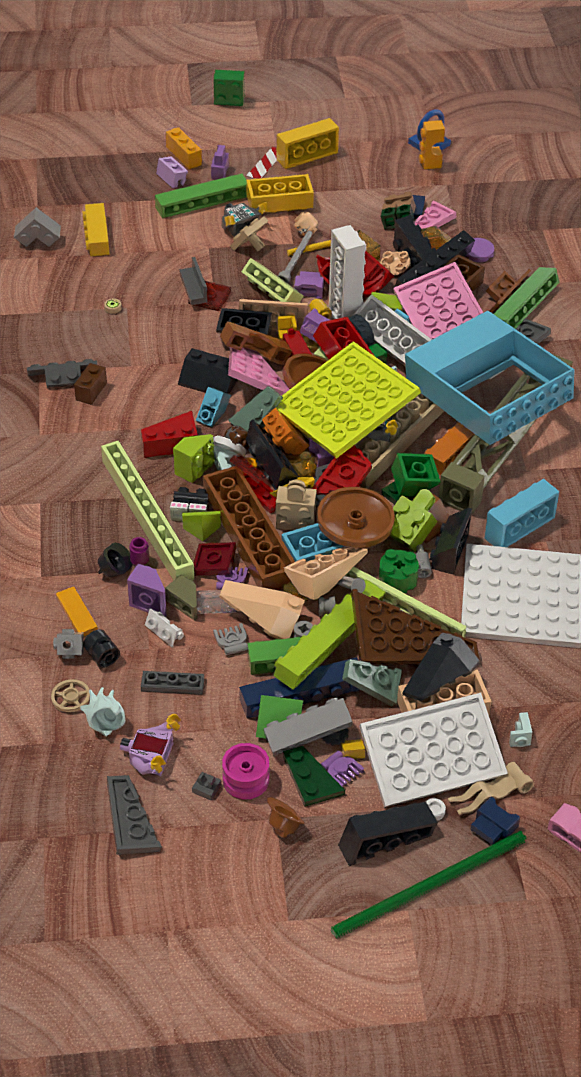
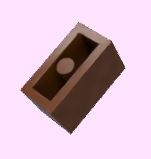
M89 363L74 384L76 401L90 405L93 404L107 384L106 367Z

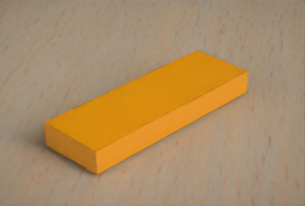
M74 586L56 593L57 600L76 632H84V636L98 630V626Z

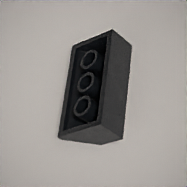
M252 419L246 442L250 447L248 450L254 457H257L256 463L262 469H265L264 475L270 481L272 480V487L277 490L279 486H284L300 477L281 448L273 442V436L269 435L262 426Z

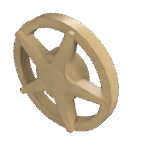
M80 680L62 681L52 690V703L59 711L63 712L81 710L80 706L87 705L90 700L89 687ZM73 684L83 687L85 691L79 692L76 688H73ZM70 685L63 692H57L63 686ZM87 695L86 699L80 704L78 702L79 698ZM55 696L63 698L61 705L56 702ZM68 704L75 705L74 707H65Z

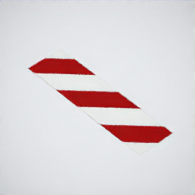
M272 147L246 176L255 179L262 178L277 161V148Z

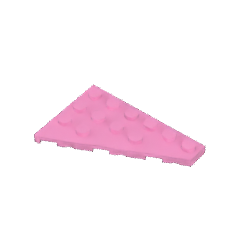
M230 347L229 376L261 390L268 386L272 387L281 396L290 390L258 352L248 348H242L240 351Z

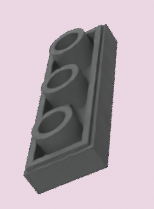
M143 671L141 691L203 695L205 678L204 674Z

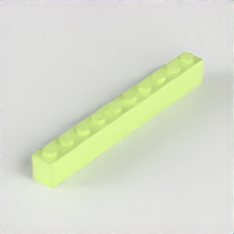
M115 441L102 445V461L173 581L180 575L194 580V563L120 442Z

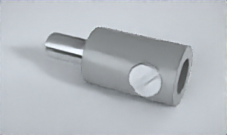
M419 545L416 547V558L419 563L418 577L427 578L432 573L429 555L427 552H424L423 546Z

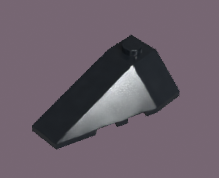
M442 633L430 646L402 694L403 696L422 701L439 692L441 686L447 683L449 685L455 683V679L461 675L464 677L470 675L480 664V660L460 637Z

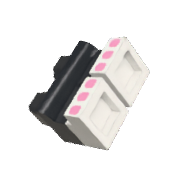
M180 487L178 491H174V499L170 506L171 520L183 521L182 513L208 512V494L206 489L199 488L196 490V493L189 492L187 487Z

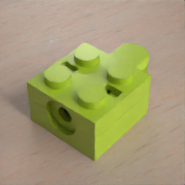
M420 490L413 501L402 495L393 507L395 520L393 530L389 536L414 552L417 551L416 547L422 544L437 523L435 517L428 512L435 503V497L429 490Z

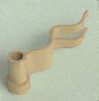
M511 762L506 766L507 775L497 777L488 783L478 781L463 795L450 797L448 800L449 802H465L482 790L470 806L457 810L459 815L471 813L477 810L490 797L502 799L515 789H518L522 794L527 793L533 788L534 782L528 775L523 773L515 762Z

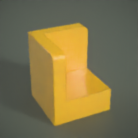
M295 315L278 317V337L280 340H282V335L287 333L289 328L297 331Z

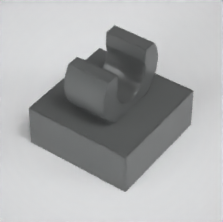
M201 772L192 787V793L212 800L221 786V779Z

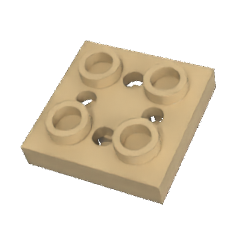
M265 216L260 220L256 218L249 226H245L233 238L234 242L230 247L235 251L246 241H249L257 252L261 250L265 244L256 234L268 222Z

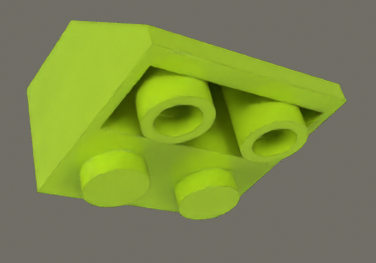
M213 435L184 437L173 448L175 475L193 483L214 464Z

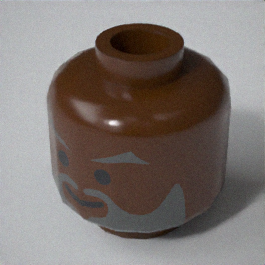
M239 425L229 427L226 430L225 438L230 439L235 445L240 444L245 449L249 448L246 442L247 430Z

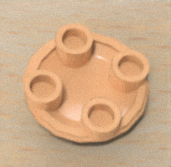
M387 251L383 254L380 263L393 275H398L408 269L411 259L406 251Z

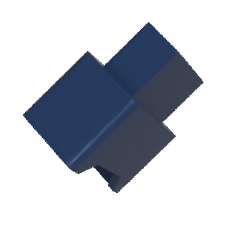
M490 797L477 810L476 820L471 824L470 831H474L489 842L490 845H493L500 838L505 839L509 837L519 827L520 816L509 814L496 804L495 798Z

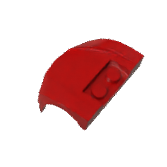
M365 251L366 264L364 265L365 278L363 279L364 292L362 298L369 297L372 292H379L395 277L367 251ZM317 254L318 271L329 284L330 257L325 258Z

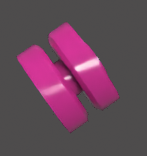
M240 743L232 746L225 752L222 758L223 786L226 791L239 799H253L266 791L269 785V757L264 749L255 744Z

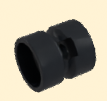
M95 630L84 639L83 647L99 667H109L119 658L120 650L104 630Z

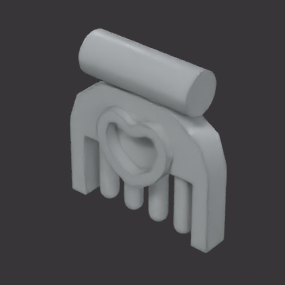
M242 623L239 624L240 631L238 626H234L236 632L233 631L232 627H229V632L227 628H224L225 637L221 629L218 632L216 629L213 630L217 644L224 648L225 655L248 650L246 632Z

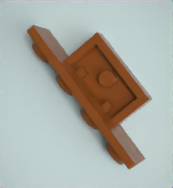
M528 269L518 281L514 280L504 271L486 290L497 302L489 312L492 313L495 309L498 310L505 303L504 300L507 301L513 295L512 291L515 293L521 286L520 283L523 284L529 278L528 274L532 270Z

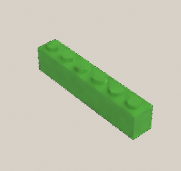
M238 174L155 195V208L162 218L245 198L247 197L246 178L243 174Z
M539 267L494 315L516 329L560 283L557 269Z

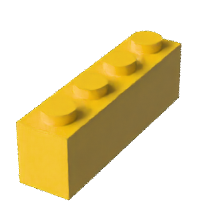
M104 203L85 204V211H82L86 250H90V256L110 255Z

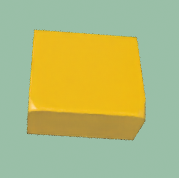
M362 739L346 740L344 743H341L343 757L348 756L353 759L365 758V746Z

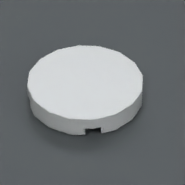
M222 436L213 437L214 446L237 453L239 458H244L247 451L240 444L235 445L230 439Z

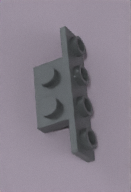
M85 359L83 362L67 361L65 364L53 362L45 366L34 364L27 367L28 376L45 374L47 388L69 386L76 383L81 376V371L85 370L89 363L97 365V360Z

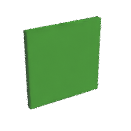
M261 695L256 737L266 738L264 728L267 727L268 723L285 721L287 716L294 713L300 715L303 700Z

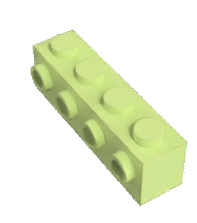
M252 258L249 259L242 270V273L248 276V281L254 285L257 283L260 290L265 293L268 291V296L276 301L278 299L280 302L300 303L304 295Z

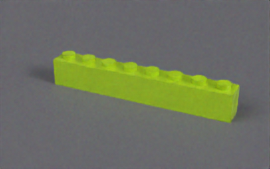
M366 579V587L362 594L369 597L374 596L382 601L386 592ZM347 594L340 605L336 604L329 615L325 614L318 625H313L307 636L303 635L296 646L292 645L284 657L280 656L274 665L276 667L274 677L294 690L355 631L351 594Z

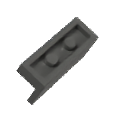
M192 257V267L179 269V273L190 304L195 305L207 302V286L196 258Z

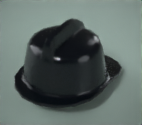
M115 542L104 549L98 558V565L100 567L98 574L104 573L112 578L126 573L133 565L127 548Z

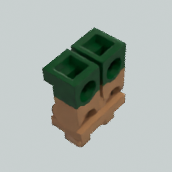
M410 191L405 192L403 195L393 194L384 198L385 203L383 204L380 216L384 230L395 228V220L414 215L416 205Z

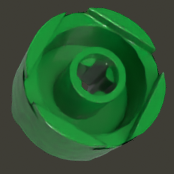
M387 550L380 560L378 580L405 594L408 590H413L417 585L419 570L416 554L403 550Z

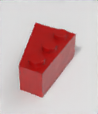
M192 411L141 429L144 458L174 454L173 448L184 437L198 436Z

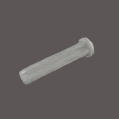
M344 576L337 583L351 590L358 589L360 593L366 587L363 579H354L348 576Z

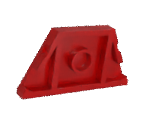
M353 445L338 458H333L312 489H317L316 495H327L340 488L359 487L371 471L372 463L363 456V452Z

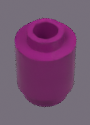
M142 537L132 539L129 545L130 560L134 565H145L150 559L149 544Z

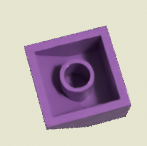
M137 564L127 579L129 606L148 613L149 609L161 612L166 617L165 589L156 569Z

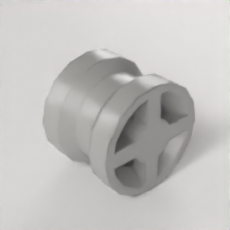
M335 596L329 599L318 598L319 617L331 613L335 606Z
M308 621L296 623L294 626V638L302 637L303 635L307 636L313 625Z

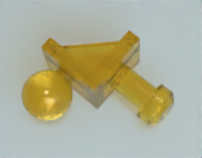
M302 452L300 454L301 462L293 464V467L300 477H313L315 479L317 467L311 461V454L309 452Z

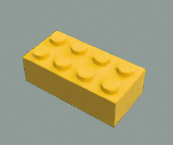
M331 118L277 134L276 160L284 169H288L338 153L339 126Z
M308 174L246 180V195L249 207L256 209L259 204L267 202L269 211L264 213L313 208L314 191Z

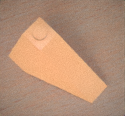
M342 547L333 550L331 555L318 554L315 555L314 560L307 562L305 559L298 560L286 566L284 571L301 595L309 597V599H318L329 592L368 553V549Z

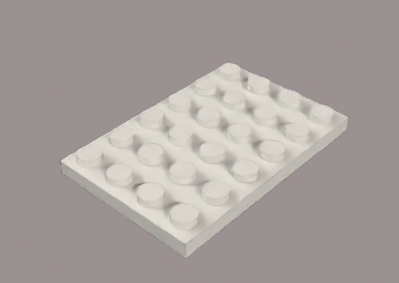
M481 693L368 721L359 725L384 808L508 774Z

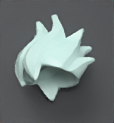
M101 687L97 696L92 690H89V705L80 706L81 710L86 714L88 725L95 731L101 732L104 736L111 734L113 730L120 729L125 724V713L120 703L113 697L114 690H111L108 696L103 695V687Z

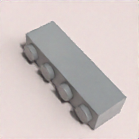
M332 698L326 701V705L321 707L315 705L306 709V712L298 715V713L287 716L285 721L268 723L267 727L264 728V734L273 756L283 753V751L302 746L351 727L353 721L344 699Z

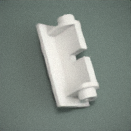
M149 609L145 626L168 645L173 647L174 641L176 639L181 640L184 636L183 630L174 624H170L171 621L164 617L161 612Z

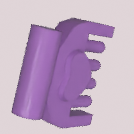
M231 567L230 575H217L216 589L222 590L225 580L244 583L248 574V568L245 567L243 576H241L243 568H240L237 575V567L234 570Z
M339 750L321 763L343 788L347 782L342 777L348 781H351L348 774L355 778V774L349 768L357 775L360 772H364V768L358 762L348 756L343 757L342 752Z

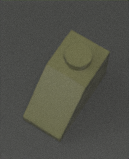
M180 575L165 587L166 601L195 621L197 619L196 584L191 579Z

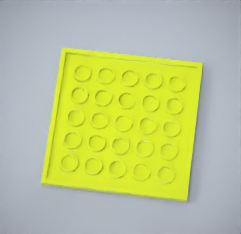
M352 342L282 395L283 399L276 409L295 427L335 458H338L421 394V390L404 376L355 342Z

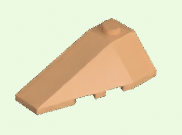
M225 580L219 595L222 600L235 610L242 611L249 616L248 620L252 623L256 622L262 626L265 633L277 639L290 638L304 603L303 599L287 592Z

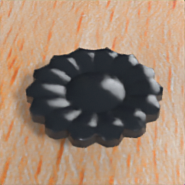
M345 728L321 739L327 745H340L349 737V729Z

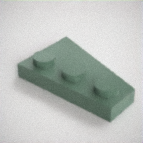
M268 386L232 416L229 421L234 426L239 425L247 431L252 419L264 427L265 424L262 419L278 406L283 397L275 389Z
M350 659L345 662L342 680L393 706L397 704L398 686L402 669H388L387 666L383 665L379 667L372 666L367 662Z

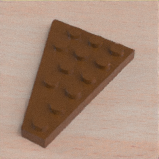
M352 589L351 598L359 661L370 664H420L432 643L442 633L460 637L479 659L476 641L464 638L456 632L454 634L442 629L440 625L423 620L415 614L405 613L397 606L380 601L374 596L369 597L358 592V589Z

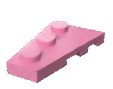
M433 200L431 207H427L425 213L419 216L414 223L421 227V234L425 236L456 218V212Z

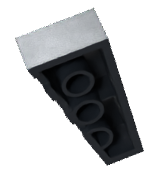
M409 215L395 220L393 247L398 252L406 251L411 259L410 264L414 267L436 251V249L431 248L430 240L421 234V227L415 225L413 222L414 217Z
M427 802L412 803L408 806L393 807L389 810L374 811L364 815H354L348 819L338 846L348 866L356 864V859L365 857L368 860L375 857L374 853L385 849L386 852H390L403 842L405 845H409L432 836L438 822Z

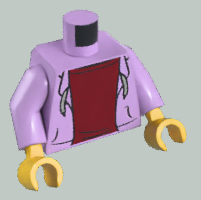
M171 714L167 718V722L159 726L137 730L134 740L122 738L120 750L129 752L130 764L140 774L153 773L158 776L162 775L173 746L172 729L177 731L180 728L178 722L181 719L177 714Z

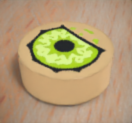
M108 299L104 303L107 313L116 314L122 309L121 301L118 299Z

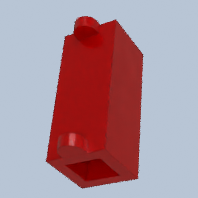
M289 328L287 333L282 335V340L292 350L289 358L296 354L312 355L299 330L294 331L293 328Z

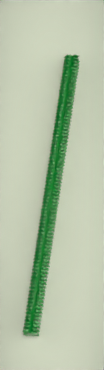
M518 831L512 834V836L502 839L496 844L459 861V863L451 865L433 876L390 896V898L382 900L378 904L331 926L330 931L338 939L340 934L341 936H343L342 933L345 935V932L348 934L350 930L353 931L352 928L355 930V927L356 929H358L357 926L360 928L362 923L365 925L367 921L370 923L369 920L372 922V918L375 920L374 917L376 919L377 916L380 918L379 914L382 917L384 912L387 914L389 910L397 909L396 906L399 908L401 904L404 905L403 902L405 904L406 902L409 903L408 900L411 902V899L413 901V898L421 897L420 894L423 896V893H428L427 890L430 892L432 888L435 889L437 886L444 885V882L451 881V878L454 880V878H458V875L465 874V871L468 873L472 868L479 867V864L481 866L486 861L489 862L491 859H495V856L498 857L502 853L509 852V849L512 850L516 846L518 847V845L520 846L525 843L527 837L522 831Z

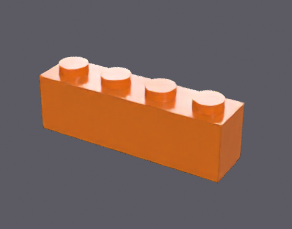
M458 421L452 429H448L446 434L439 438L425 452V454L433 455L438 474L440 475L456 459L475 435Z

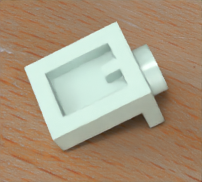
M528 712L519 713L518 722H515V731L510 732V747L531 745L532 729Z

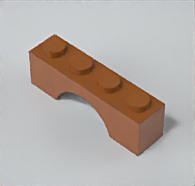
M227 321L220 334L226 346L240 351L242 348L252 349L270 361L285 365L292 353L291 348L285 341Z

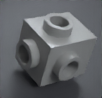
M62 629V633H58L57 638L53 640L54 650H57V655H62V658H75V655H82L84 653V632L74 633V629ZM66 641H69L71 643V646H68L66 644Z

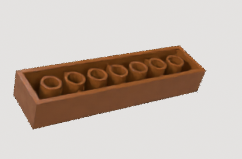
M236 465L203 475V489H206L208 500L214 511H220L221 523L231 541L236 543V549L256 585L273 590L294 585L285 573L284 568L295 561L239 466Z

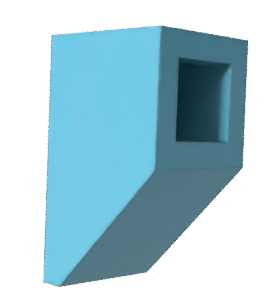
M208 387L196 421L213 427L225 413L231 395Z

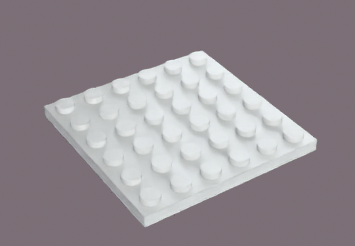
M467 544L461 624L467 626L465 637L581 648V554Z

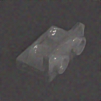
M221 590L196 591L197 614L236 613L237 610L219 597Z

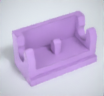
M172 156L158 159L156 174L172 188H177L180 179V184L184 185L188 171Z

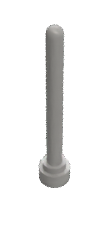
M311 231L306 232L286 269L278 274V277L287 284L291 280V271L312 236Z

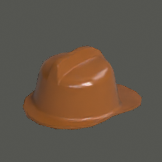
M267 798V803L271 807L269 824L280 837L285 838L288 834H293L300 824H305L289 805L276 798Z

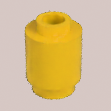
M314 299L310 302V312L316 309L320 315L330 319L332 311L323 300Z

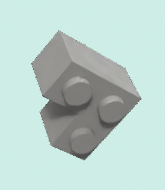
M36 207L15 226L14 238L26 247L36 238L50 247L60 238L61 225Z

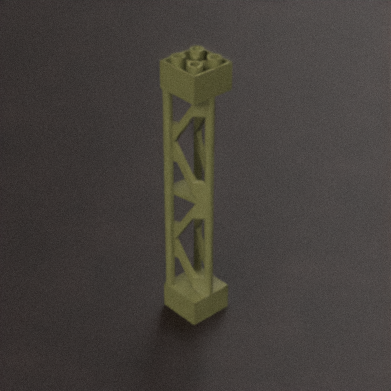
M553 354L558 359L572 367V361ZM524 372L493 412L540 387L542 384ZM536 420L505 436L503 439L509 440L506 443L488 450L489 444L475 434L456 459L441 474L438 498L441 499L442 503L459 511L472 508L473 514L482 502L483 489ZM503 451L486 473L482 469L481 459ZM471 454L472 457L468 460L464 467L460 466L463 463V461L467 458V456Z

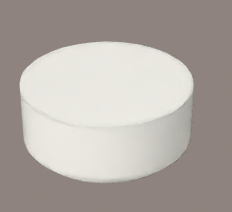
M436 798L427 800L426 802L436 820H441L445 815V804Z

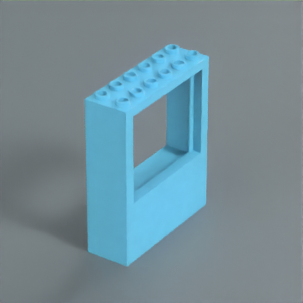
M489 311L405 354L406 379L418 386L421 394L489 445L556 409L574 397L575 369ZM512 365H515L542 384L540 387L491 414L462 394Z

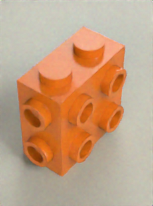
M276 408L262 419L266 425L264 429L269 435L274 437L272 438L273 442L278 447L281 446L288 455L290 453L300 455L310 446L298 428L290 423Z

